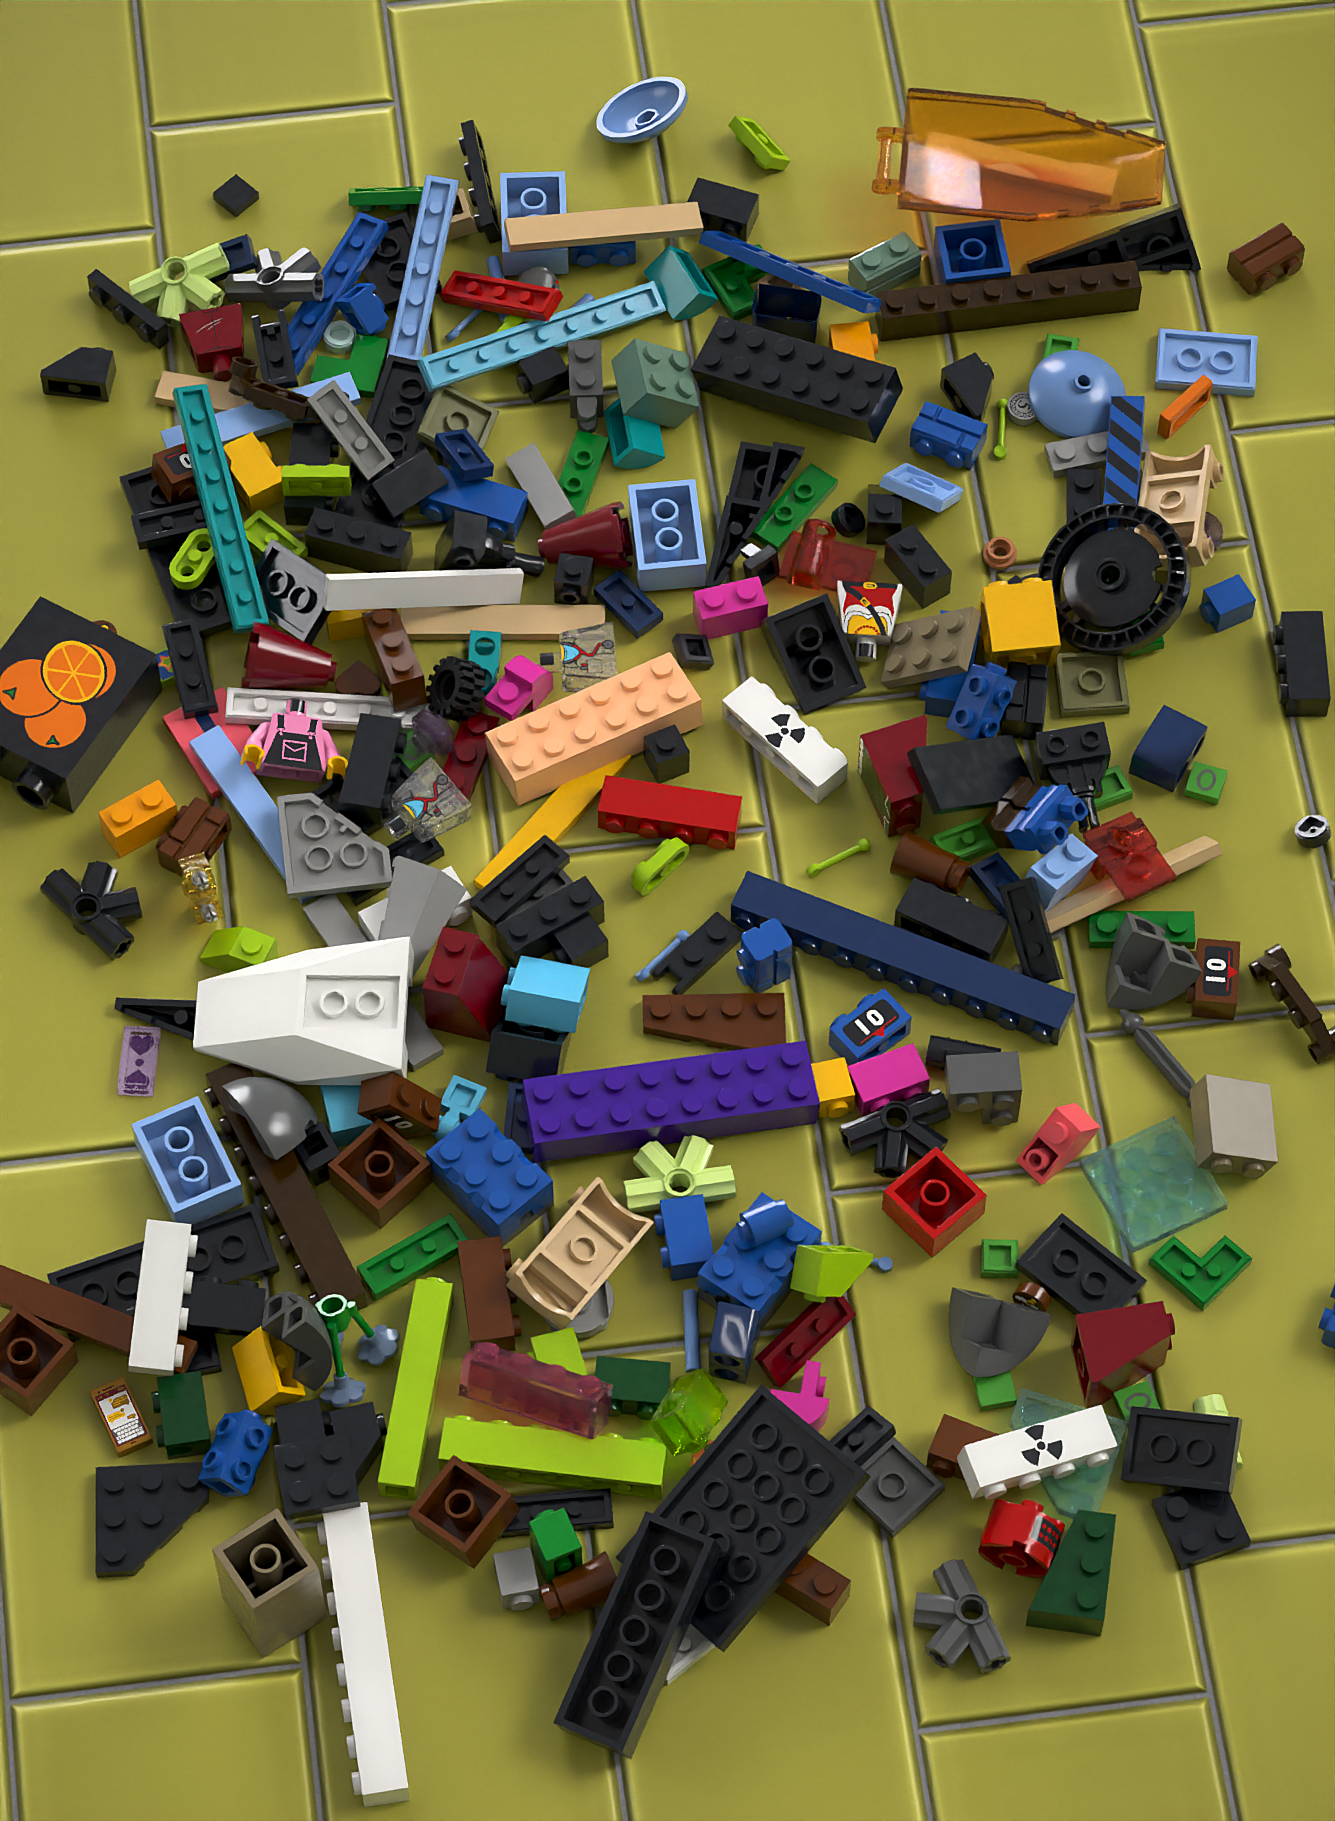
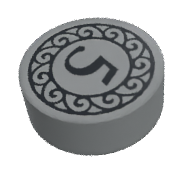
M1019 392L1011 396L1007 406L1008 418L1020 426H1028L1035 423L1038 419L1031 409L1028 392Z

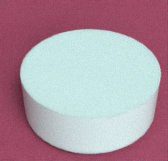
M346 321L330 323L323 334L325 347L335 354L350 352L353 349L356 338L355 328Z

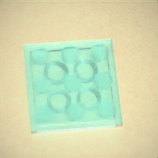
M1175 1116L1080 1159L1079 1166L1132 1253L1218 1214L1228 1207V1201L1209 1170L1197 1167L1195 1148Z

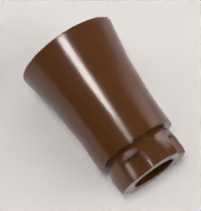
M910 829L904 834L896 848L890 866V874L912 880L916 878L923 882H931L943 891L947 890L958 895L968 880L971 863L961 860L958 855L938 847Z
M606 1551L588 1562L551 1578L552 1582L538 1586L551 1621L559 1619L564 1615L569 1617L581 1611L604 1605L617 1576Z

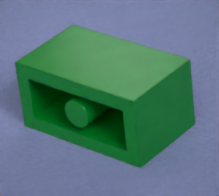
M564 1508L557 1511L553 1509L545 1510L536 1515L533 1521L529 1522L531 1551L546 1583L552 1582L551 1578L564 1574L583 1564L582 1546Z

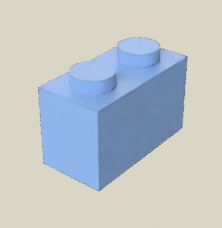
M1072 833L1061 846L1057 845L1029 869L1025 877L1026 879L1035 876L1045 913L1084 881L1098 856Z

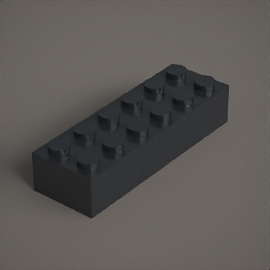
M720 315L691 368L700 391L872 443H876L903 391V386L895 367Z
M645 1512L553 1723L562 1731L628 1759L632 1758L721 1553L722 1547L714 1538L650 1512Z

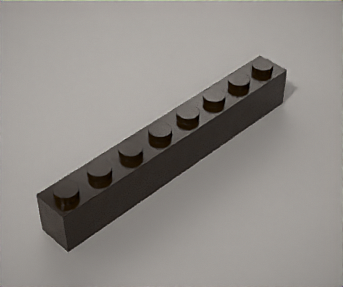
M1136 261L877 292L876 297L882 303L879 312H875L880 341L884 342L1139 310L1142 285Z
M229 1063L205 1074L208 1088L203 1089L205 1098L211 1109L218 1108L222 1116L218 1118V1122L225 1137L232 1136L237 1145L233 1147L235 1157L241 1167L247 1165L251 1173L247 1178L255 1196L262 1194L266 1205L262 1207L271 1226L277 1224L281 1232L277 1237L285 1255L292 1253L296 1261L293 1269L301 1285L307 1283L311 1294L308 1295L310 1304L316 1309V1303L320 1302L324 1297L338 1294L343 1296L347 1302L355 1301L358 1311L368 1307L366 1291L293 1149L277 1160L265 1155L248 1121L244 1116L233 1110L221 1087L237 1079L255 1077L252 1070Z

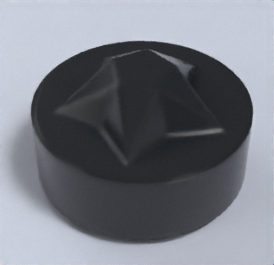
M843 503L832 512V524L840 535L846 538H853L864 530L865 518L862 511L856 505Z
M1309 815L1298 821L1295 826V834L1301 846L1317 848L1328 842L1331 837V829L1325 817Z

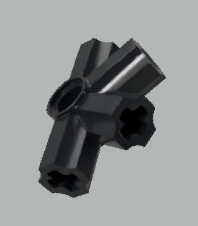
M101 861L88 863L81 885L63 868L51 872L40 886L41 892L73 922V927L78 933L87 935L112 960L124 955L134 942V936L121 923L142 918L136 887L112 892L118 877V870L108 863ZM84 911L94 912L93 915L88 917L80 915Z
M937 1088L903 1102L891 1101L880 1111L840 1125L839 1131L844 1147L851 1157L876 1147L874 1173L882 1177L894 1179L906 1172L908 1152L920 1160L936 1146L943 1151L948 1143V1139L930 1126L950 1119L951 1113L948 1110L944 1093ZM892 1117L898 1118L904 1125L893 1127L887 1122V1119Z

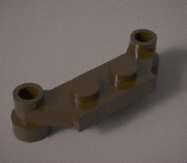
M245 357L232 358L230 366L232 377L228 389L230 393L243 396V399L252 401L253 406L262 410L275 409L283 412V416L290 420L301 421L308 418L319 420L320 424H324L308 404L307 399L309 397L255 378L258 368L256 361Z
M1279 944L1273 945L1264 951L1262 957L1248 964L1249 970L1257 982H1261L1264 979L1267 980L1273 997L1278 1002L1283 1001L1289 1009L1288 1014L1292 1023L1297 1029L1303 1028L1312 1043L1307 1046L1313 1060L1320 1064L1335 1055V1026L1327 1030L1322 1014L1289 969L1292 965L1287 953Z

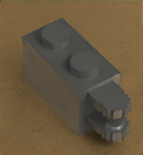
M601 340L568 341L570 418H577L578 430L592 433L597 430V418L604 417Z

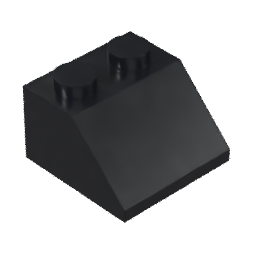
M504 1011L491 1032L486 1072L493 1073L496 1078L506 1081H512L516 1078L531 1079L562 1074L572 1033H557L549 1028L534 1025L521 1026L513 1021L505 1020L506 1011Z

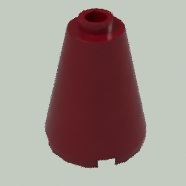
M621 501L613 502L544 530L543 538H538L540 556L546 558L548 564L555 565L558 564L560 553L592 557L594 567L631 568L633 562L627 561V556L633 555L628 517L621 518L619 510L625 509Z
M253 622V630L250 633L244 661L246 672L245 677L241 679V688H325L327 681L334 682L337 662L331 661L332 654L263 623Z

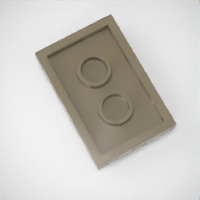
M971 606L895 624L880 683L888 689L967 672L981 612Z

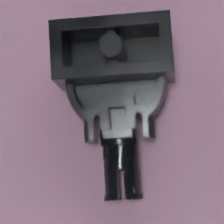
M454 510L435 545L434 571L521 568L524 574L539 578L544 568V557L515 552L514 545L503 543L498 537L486 533V516Z
M1099 722L1036 733L1033 750L1040 780L1049 779L1051 784L1056 786L1060 784L1067 785L1073 796L1081 798L1088 808V814L1082 821H1078L1079 833H1088L1087 828L1089 826L1091 832L1098 831L1101 825L1098 820L1094 796L1100 798L1103 795L1101 782L1105 776L1106 769L1109 767L1111 757L1105 723Z

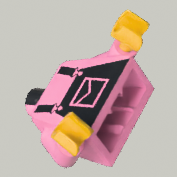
M289 699L286 703V714L273 713L270 722L261 723L247 739L240 759V765H244L245 761L253 762L256 765L255 775L321 783L326 767L327 779H332L333 773L343 775L344 779L348 760L341 757L329 732L322 728V721L319 718L306 717L307 702L302 699Z

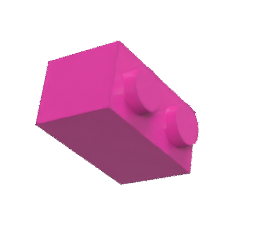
M759 576L694 591L693 615L700 635H707L709 640L760 628L759 622L768 617V602Z
M914 1043L847 1066L855 1093L854 1101L862 1117L882 1110L891 1101L903 1102L929 1092L930 1077Z

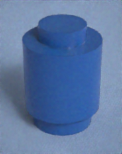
M771 1199L740 1213V1222L736 1223L738 1233L743 1242H750L754 1247L787 1233V1228L794 1226L791 1212L783 1199L776 1202Z

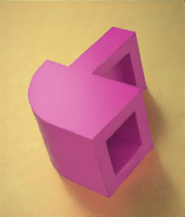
M518 655L505 665V674L484 698L485 706L509 721H513L524 708L532 712L538 708L553 690V675L523 655Z
M806 1360L800 1394L771 1389L770 1392L816 1431H819L824 1426L829 1413L830 1399L823 1398L827 1377L820 1376L821 1362Z

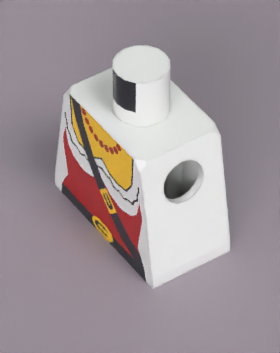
M838 581L837 601L840 625L848 644H856L855 659L857 661L873 662L876 660L877 645H890L901 602L902 584Z

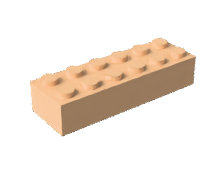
M668 652L485 732L488 758L514 800L520 806L558 789L560 785L628 755L633 756L644 751V736L674 724L680 734L703 725L702 701L672 654Z

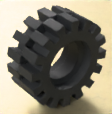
M447 656V659L442 658L439 660L440 665L436 664L433 667L435 674L429 675L428 680L431 681V686L426 685V692H430V695L427 696V703L431 704L428 708L435 716L457 722L468 721V717L472 718L475 715L474 709L479 710L481 706L478 702L479 698L484 699L485 693L481 692V688L486 687V681L481 680L485 676L484 671H481V666L475 662Z

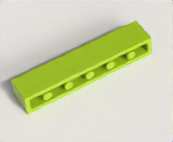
M459 1415L454 1418L445 1417L438 1456L439 1472L451 1457L455 1455L489 1479L579 1490L610 1488L612 1494L661 1499L667 1460V1444L660 1443L657 1439L643 1437L639 1440L623 1439L621 1435L615 1433H604L598 1436L586 1434L582 1430L573 1428L566 1429L565 1431H556L540 1424H531L528 1427L514 1426L505 1420H493L489 1423L476 1421L469 1416Z

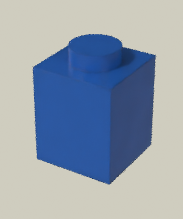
M1238 574L1203 589L1199 610L1203 620L1206 623H1211L1215 631L1219 633L1251 619L1256 599Z

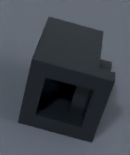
M322 1121L305 1130L307 1137L294 1148L315 1187L329 1180L328 1164L340 1154L339 1149Z

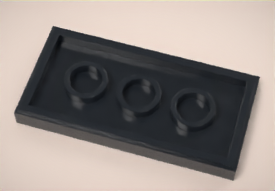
M1012 734L914 747L907 752L934 815L993 807L999 801H1004L1002 797L1020 776L1030 778L1034 784Z

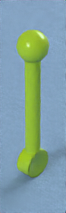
M1000 398L997 402V407L1000 410L998 443L994 448V457L997 460H1003L1007 456L1004 438L1006 410L1009 400L1006 398Z
M860 839L856 846L820 864L810 865L806 869V873L810 878H813L821 870L859 851L867 852L871 848V843L868 839Z

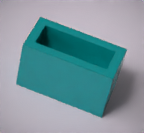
M669 245L643 271L649 282H655L663 304L674 320H685L695 317L709 309L718 300L689 252Z
M620 397L604 410L614 466L625 469L645 468L666 458L659 424L623 415Z

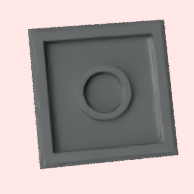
M892 1437L860 1466L871 1477L852 1501L893 1539L945 1491V1485L895 1437Z

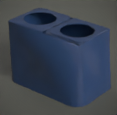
M759 283L758 299L756 284L752 303V325L815 344L822 297L808 290Z
M1163 705L1135 749L1128 773L1170 792H1174L1201 749L1208 727Z
M719 1301L709 1345L710 1376L743 1384L746 1383L760 1336V1313L758 1311Z

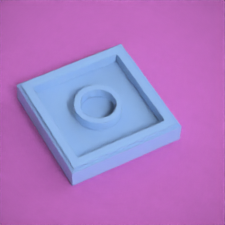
M904 463L884 474L879 485L938 513L960 501L964 491L961 487L908 463Z

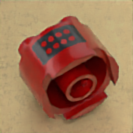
M995 1499L980 1539L978 1553L984 1560L1002 1570L1006 1563L1017 1567L1015 1574L1030 1578L1045 1577L1056 1555L1065 1524L1042 1513L1044 1507L1035 1501L1023 1500L1020 1505L1002 1499Z

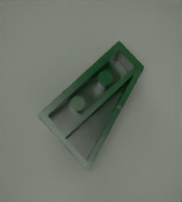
M1078 1510L1028 1610L1026 1626L1101 1636L1105 1619L1116 1514Z

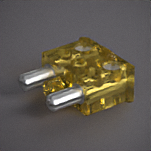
M204 852L178 859L184 880L181 883L183 893L189 899L193 917L198 925L206 922H216L217 919L224 918L215 879Z

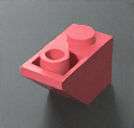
M1077 1103L1056 1107L1016 1161L1040 1185L1045 1184L1081 1154L1101 1126Z

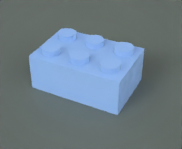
M565 171L500 173L503 276L521 275L528 271L529 268L538 266L551 270L553 274H569L568 247L509 252L504 228L505 218L567 213Z
M695 479L628 485V510L638 588L645 592L705 586L706 556Z
M198 1096L131 1124L135 1144L173 1222L192 1225L244 1203L241 1183Z

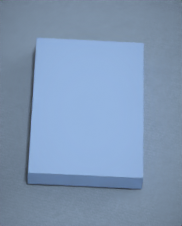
M1159 328L1155 389L1186 391L1204 374L1212 380L1211 393L1254 397L1258 336Z

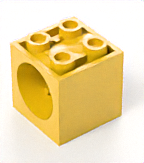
M1028 578L1018 584L996 581L988 584V587H983L977 610L981 612L980 632L985 667L988 662L1007 669L1008 663L1011 661L1025 662L1028 665L1031 663L1045 664L1048 667H1054L1061 643L1052 580L1042 581L1041 578Z

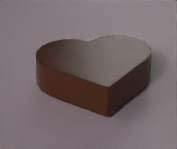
M359 660L339 675L335 682L337 694L378 696L381 691L380 680L377 675Z

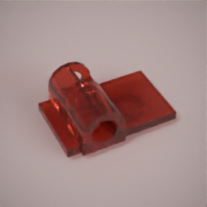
M808 519L805 521L801 533L792 531L778 578L787 580L789 584L820 591L822 588L837 592L838 581L869 582L877 551L836 541V530L830 523L821 519ZM819 526L824 527L828 534H818Z
M1132 811L1083 832L1085 845L1098 855L1090 871L1098 880L1104 879V876L1108 874L1127 902L1177 880L1176 874L1158 850L1157 841L1142 819L1136 818Z

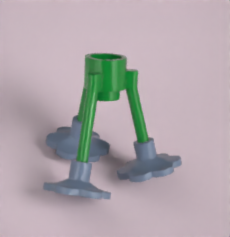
M332 1294L324 1297L315 1305L330 1335L332 1357L336 1371L333 1375L334 1381L328 1382L323 1386L324 1391L320 1396L323 1403H332L334 1407H344L349 1403L361 1401L363 1393L366 1391L365 1383L348 1377V1373L343 1368L341 1343L344 1340L343 1331L348 1328L351 1317L364 1332V1335L359 1340L361 1348L358 1351V1357L362 1362L369 1361L373 1366H379L384 1363L386 1358H391L397 1354L399 1348L396 1343L400 1339V1334L396 1329H388L386 1325H378L375 1328H371L358 1312L355 1301L347 1302L343 1296Z

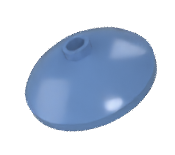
M655 77L635 83L620 91L604 105L597 117V128L604 139L615 143L629 144L650 140L666 131L680 117L688 100L687 90L680 80L672 77Z
M1078 350L1060 351L1043 359L1033 371L1028 385L1029 403L1037 419L1051 432L1067 439L1109 431L1111 396H1126L1123 382L1111 365L1096 355ZM1078 382H1082L1087 386H1081Z

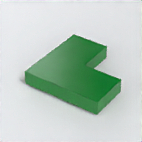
M760 244L755 245L756 247L763 249ZM727 257L702 268L703 276L731 319L737 321L752 314L755 292L750 284L769 274L768 272L732 257Z
M357 334L350 360L317 355L310 384L350 372L361 397L374 398L388 353L389 339Z
M1173 1235L1149 1259L1148 1265L1203 1311L1251 1264L1252 1258L1226 1235L1202 1258H1199Z

